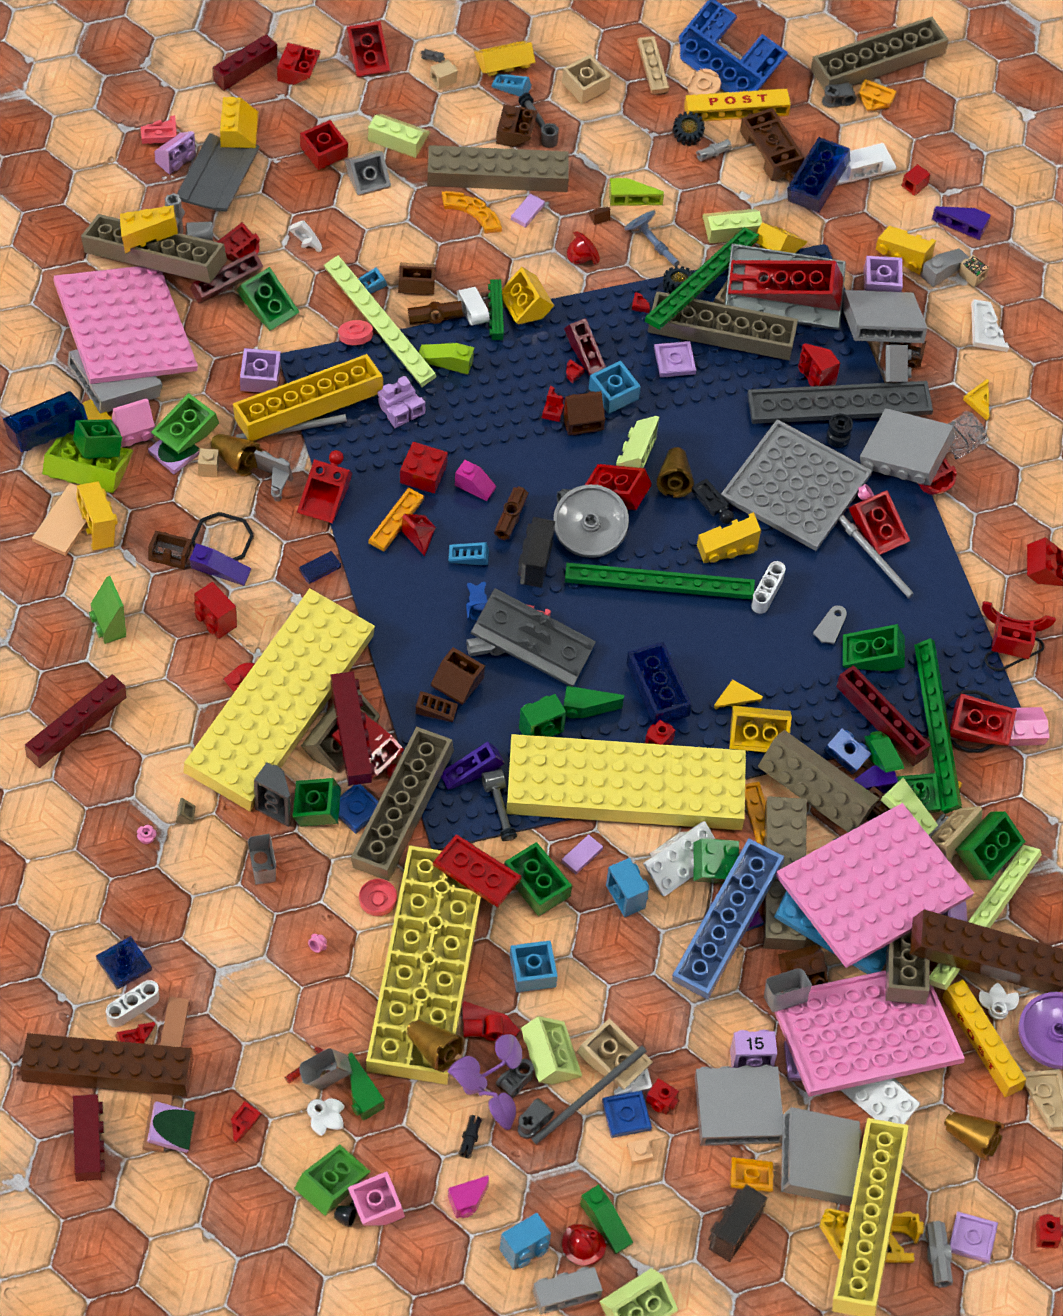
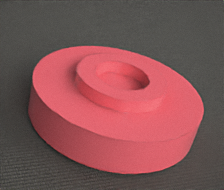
M362 320L348 321L339 327V339L348 345L367 343L373 337V327L370 323Z
M384 879L369 880L360 889V906L370 915H386L396 906L397 891L390 882Z

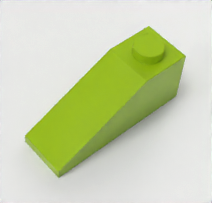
M610 178V206L663 205L664 191L629 178Z
M459 343L421 345L418 352L427 364L464 374H469L474 360V347Z

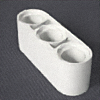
M476 287L457 290L458 301H461L462 310L471 326L490 321L488 309Z
M774 561L767 568L753 595L751 607L754 612L759 614L765 613L771 605L784 579L786 568L782 562Z
M147 980L111 1002L106 1008L108 1024L112 1027H120L155 1005L159 1001L158 984L155 981ZM148 991L154 992L151 995L145 994ZM131 1002H136V1003H137V1004L134 1005V1006L128 1005V1004L131 1003ZM113 1013L120 1014L117 1017L111 1016Z

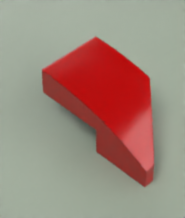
M550 386L542 418L560 422L564 409L563 397L561 395L558 396L555 388Z
M155 1022L138 1024L137 1029L119 1031L116 1033V1039L120 1042L145 1044L156 1024Z
M246 1101L243 1102L231 1118L233 1140L236 1143L244 1137L262 1115L261 1112Z

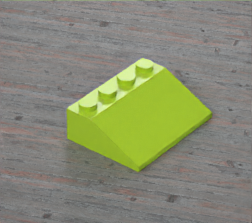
M62 432L44 455L42 474L53 479L66 480L68 483L86 484L99 481L101 488H104L106 493H114L126 471L133 450L122 447L120 457L110 459L104 457L94 459L83 458L73 441L74 434Z

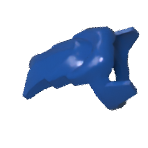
M481 582L477 586L467 583V588L470 592L469 602L466 604L468 620L471 617L472 620L477 621L488 601L487 595L484 592L486 582Z

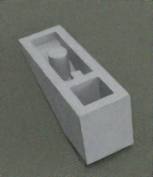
M960 248L937 254L924 263L921 277L932 287H935L960 270L961 262L970 257Z

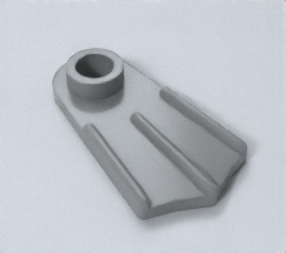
M838 605L833 606L813 632V635L821 643L835 644L847 615L846 609Z

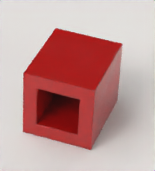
M917 164L904 175L902 187L915 196L928 186L931 174Z

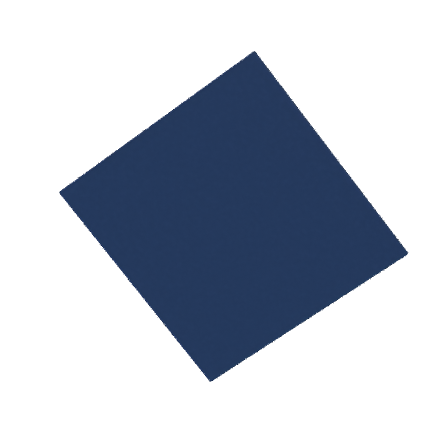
M826 244L801 248L796 252V254L833 259ZM729 267L694 299L714 302L715 297L728 280ZM663 276L552 298L551 301L554 307L543 319L523 324H517L508 308H503V340H492L489 322L471 326L466 316L443 320L437 324L428 323L399 329L418 352L421 345L459 343L474 347V360L469 374L428 364L437 377L423 387L415 380L379 334H373L370 341L361 345H348L338 341L281 353V368L286 384L367 354L382 374L383 385H393L398 382L399 378L406 376L415 389L416 395L425 401V414L413 420L409 418V422L397 428L393 427L386 413L382 411L377 394L308 420L312 421L345 414L347 422L301 430L311 465L314 459L330 464L329 454L334 450H339L343 453L344 459L338 467L348 469L353 473L345 497L333 524L330 523L358 616L375 626L374 636L369 642L368 648L398 743L405 750L416 727L452 739L454 751L445 767L447 769L488 741L498 749L505 762L504 765L496 770L502 769L506 788L500 791L506 810L511 735H522L519 730L520 710L528 703L537 702L542 697L556 694L563 706L568 685L505 652L496 656L491 655V653L471 656L474 660L485 665L484 679L463 705L431 686V682L442 660L452 647L470 657L467 651L466 640L478 638L470 634L477 621L472 620L471 617L470 620L467 618L466 604L469 602L470 596L467 583L477 586L481 582H486L484 592L487 595V600L490 598L494 588L526 605L534 606L535 610L545 612V609H549L552 619L596 641L573 687L624 695L622 709L585 718H569L566 716L564 732L553 737L645 743L649 727L662 720L665 723H669L676 730L674 740L670 745L729 749L733 707L725 706L715 709L714 704L733 679L763 696L761 702H749L746 705H740L741 707L791 711L790 734L825 760H832L834 758L823 749L841 729L851 732L854 739L864 745V736H869L870 733L878 731L836 687L839 675L849 669L843 667V634L898 624L905 636V668L891 671L858 670L924 738L929 737L914 645L930 638L935 641L945 702L952 695L963 690H977L988 694L1000 705L1010 708H1021L1006 670L994 671L985 663L984 657L986 653L992 650L993 639L933 496L924 492L917 482L872 471L870 478L865 483L871 488L874 496L888 490L909 536V542L880 556L914 593L911 598H908L856 539L853 536H849L845 531L846 528L839 520L817 551L757 519L761 529L757 551L752 554H742L734 558L721 559L714 563H704L697 547L698 535L719 526L723 529L732 525V522L730 524H723L719 519L720 514L713 517L692 492L684 497L673 498V495L667 494L666 496L658 490L657 477L665 457L671 448L679 447L686 452L694 485L707 478L721 494L774 424H752L747 396L748 390L811 387L806 376L798 368L802 345L805 343L830 349L840 362L836 385L885 383L868 342L854 341L843 309L841 311L840 330L797 324L790 360L690 341L696 374L660 377L654 345L687 342L689 340L648 332L649 324L645 322V317L652 311L656 291L666 293L663 288ZM635 292L642 294L649 302V313L632 310ZM586 318L605 367L622 361L641 386L638 400L609 414L604 409V430L568 436L563 419L564 409L560 422L542 418V413L550 386L555 388L558 396L561 395L563 397L564 405L566 396L591 392L589 389L590 375L570 345L564 330L569 324ZM570 359L584 368V373L574 383H571L566 375V367ZM658 416L657 438L644 467L652 485L637 510L627 509L629 525L623 542L614 551L601 557L588 558L571 553L560 543L554 530L553 518L558 504L557 492L561 491V489H574L585 485L597 464L616 466L618 456H622L624 453L622 452L624 442L630 439L628 438L630 428L635 427L636 422L639 420ZM880 417L852 419L853 428L850 441L846 446L840 448L834 447L827 442L826 435L830 420L783 423L861 464L860 455ZM412 442L448 452L447 467L435 494L400 483V469ZM464 460L481 467L496 485V489L488 501L455 486V473ZM323 468L319 469L318 474L323 472ZM336 473V479H339L341 477V474ZM408 487L424 495L423 502L413 514L425 515L436 527L425 556L406 537L402 529L385 552L368 543L369 538ZM514 487H523L529 492V495L520 513L519 522L515 525L510 539H499L494 534V531L503 513L504 505L507 503ZM858 494L843 513L851 524H855V521L849 511V507L862 502ZM731 504L728 505L727 509L733 512L734 520L737 519L740 522L749 518L748 513ZM486 542L488 545V565L449 563L448 561L449 545ZM456 551V557H458L459 551ZM772 562H782L786 568L784 579L768 610L762 614L753 611L751 607L753 599L565 583L566 563L754 579L755 592ZM833 606L844 607L847 615L835 644L821 643L813 635V632ZM998 652L988 655L987 661L992 667H1004ZM420 691L458 704L454 721L450 722L415 714ZM965 694L968 696L989 701L987 698L977 694ZM958 697L954 698L946 708L949 729ZM439 706L438 711H442V706ZM447 708L446 714L449 715L450 708ZM845 746L846 753L852 754V749ZM746 750L745 780L767 775L766 772L758 767L766 752ZM441 777L421 816L430 847L434 850H443L456 834L473 843L501 836L500 831L503 830L493 792H485L482 777L450 790L447 789ZM507 814L510 827L515 828V832L573 820L571 818Z

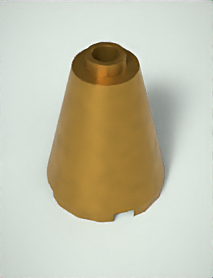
M217 434L212 438L211 449L219 450V457L238 475L246 477L252 474L250 471L253 468L257 469L258 466L254 453L256 450L262 452L259 443L225 434Z
M674 447L668 451L657 477V487L663 495H673V498L684 497L692 491L694 479L686 452L682 448Z
M422 1020L412 1021L408 1025L407 1036L436 1071L444 1072L456 1062L454 1059L456 1055H461L463 1052L464 1040L457 1034Z
M957 1112L952 1113V1115L949 1114L944 1122L947 1132L984 1161L989 1160L987 1158L988 1155L993 1156L1003 1137L1000 1135V1130L1005 1129L1004 1124L1001 1122Z

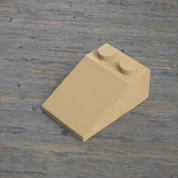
M609 1018L581 1044L577 1053L592 1068L606 1076L639 1047ZM644 1054L612 1082L625 1090L653 1061Z

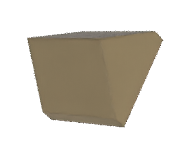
M180 798L176 823L193 824L196 806L184 798Z

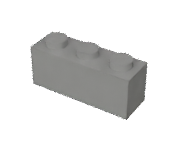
M583 1267L574 1273H561L556 1278L539 1279L533 1285V1294L541 1315L599 1299L602 1295V1287L595 1267Z

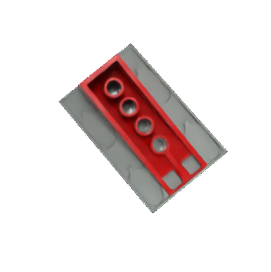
M732 244L725 305L798 319L797 324L840 330L846 262Z

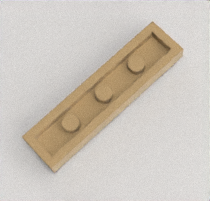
M655 37L638 38L637 44L651 93L669 92Z

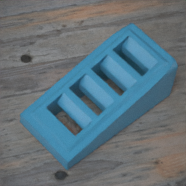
M497 74L492 83V88L521 96L524 93H529L531 82L529 77Z
M377 267L358 278L370 294L388 285Z
M486 542L449 545L448 561L449 563L488 565V545ZM456 551H459L458 557H456Z

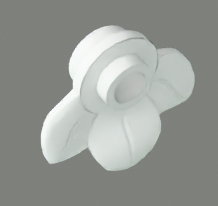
M996 983L989 993L980 991L979 1001L983 1007L988 1009V1013L992 1018L1002 1020L1006 1018L1009 1011L1017 1007L1019 994L1010 993L1007 995L1002 986ZM995 1009H999L1001 1013L996 1012Z
M332 1098L325 1101L319 1099L312 1100L307 1106V1113L311 1117L313 1131L322 1136L327 1128L333 1130L343 1129V1119L339 1113L345 1108L344 1104ZM315 1106L320 1107L321 1112H317Z

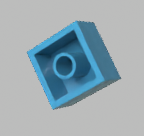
M622 361L590 375L589 389L591 392H602L604 409L608 414L639 399L641 386Z
M628 858L609 866L606 887L623 916L627 917L645 909L650 888L647 881L643 880L640 876L637 864H633L631 859Z
M551 940L510 946L509 957L516 993L556 987L558 976Z
M535 1213L501 1233L499 1250L513 1270L517 1267L523 1268L534 1257H542L548 1252L551 1232L538 1213Z

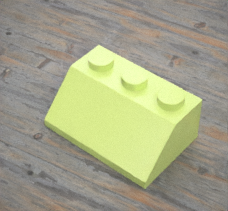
M383 114L375 115L368 126V141L415 158L430 134L428 130Z
M756 209L703 214L709 244L728 242L744 227L757 233L762 223L760 211Z
M658 416L639 420L636 422L635 427L630 428L628 434L630 439L624 442L622 448L624 453L622 456H618L616 466L645 467L657 438Z
M538 1016L521 1027L523 1039L527 1045L529 1058L533 1063L538 1082L552 1085L582 1076L565 1022Z
M652 1268L600 1301L606 1316H671L678 1311L664 1275Z

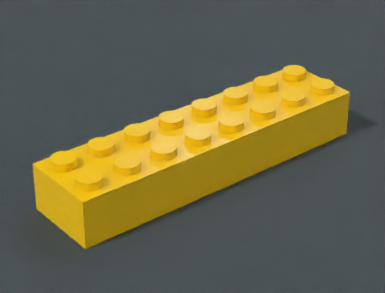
M365 354L233 403L235 421L247 439L254 441L377 395V392L382 390L384 386L383 376L370 357Z

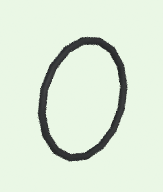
M963 690L952 695L945 702V707L947 708L952 700L961 694H977L987 698L990 702L998 703L991 696L983 692ZM951 738V743L956 748L968 753L983 752L995 746V744H990L981 749H969L958 745Z

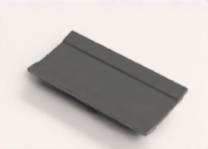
M209 133L177 193L181 201L216 211H227L260 146L256 145V148L221 147L220 137Z
M494 588L470 633L571 687L574 686L596 641Z

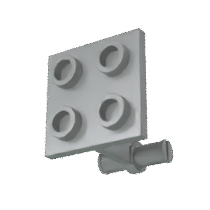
M256 450L254 454L258 469L272 474L271 495L278 502L282 499V490L287 480L291 482L293 480L290 463L283 458L277 459L272 457L266 451L260 452Z

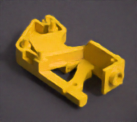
M827 1208L824 1210L819 1227L828 1239L836 1256L841 1260L849 1212ZM908 1211L894 1213L888 1242L891 1252H887L885 1262L914 1263V1253H904V1249L898 1244L892 1232L904 1233L911 1237L914 1243H917L920 1234L924 1232V1224L920 1221L919 1214H913Z

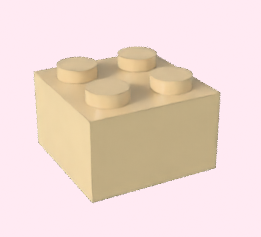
M591 54L563 68L562 83L581 104L610 90L611 76Z

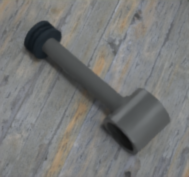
M524 93L519 97L518 102L523 108L536 110L532 104L534 99L530 93ZM538 113L536 122L541 128V144L547 148L555 147L558 143L559 128L553 123H545Z
M500 769L482 773V783L485 792H493L503 828L500 831L502 841L513 840L517 837L516 830L510 827L500 791L506 788L503 771Z

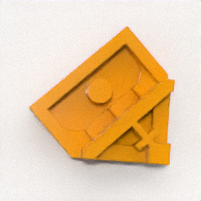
M867 79L864 80L858 92V96L867 111L890 107L896 95L895 90Z

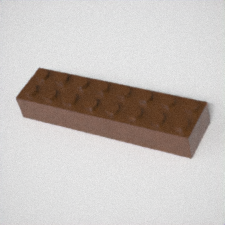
M925 909L913 917L910 955L1044 993L1060 992L1063 990V949Z
M27 1033L20 1072L23 1082L187 1097L193 1065L192 1048Z

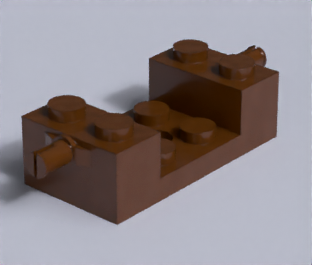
M770 108L755 114L751 112V114L749 113L746 117H743L740 133L747 144L754 142L765 159L763 169L769 179L774 181L785 177L790 185L794 184L796 179L792 174L802 171L805 157L775 110ZM772 138V139H775V140H777V141L772 142V141H770L769 139Z

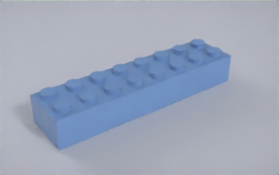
M748 838L672 975L673 982L707 1000L709 999L774 882L776 872L784 864V856Z

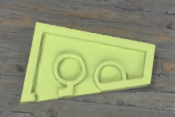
M904 778L894 785L881 799L890 809L903 803L928 835L938 826Z

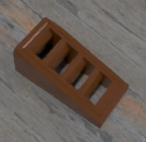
M420 691L415 714L453 722L458 704ZM439 706H442L441 712L438 711ZM447 708H450L449 715L446 714Z

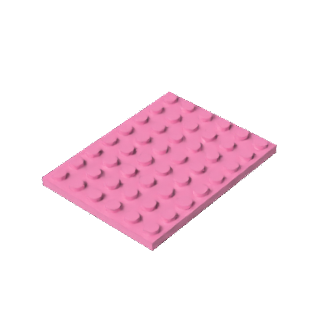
M136 266L54 276L53 281L90 384L197 371V362L162 271Z
M903 803L778 870L775 874L846 968L911 932L913 917L923 909L943 914L968 900L974 894Z
M885 970L811 986L807 1002L774 1012L808 1097L964 1063L965 1057L933 986L929 985L926 1005L885 1001Z

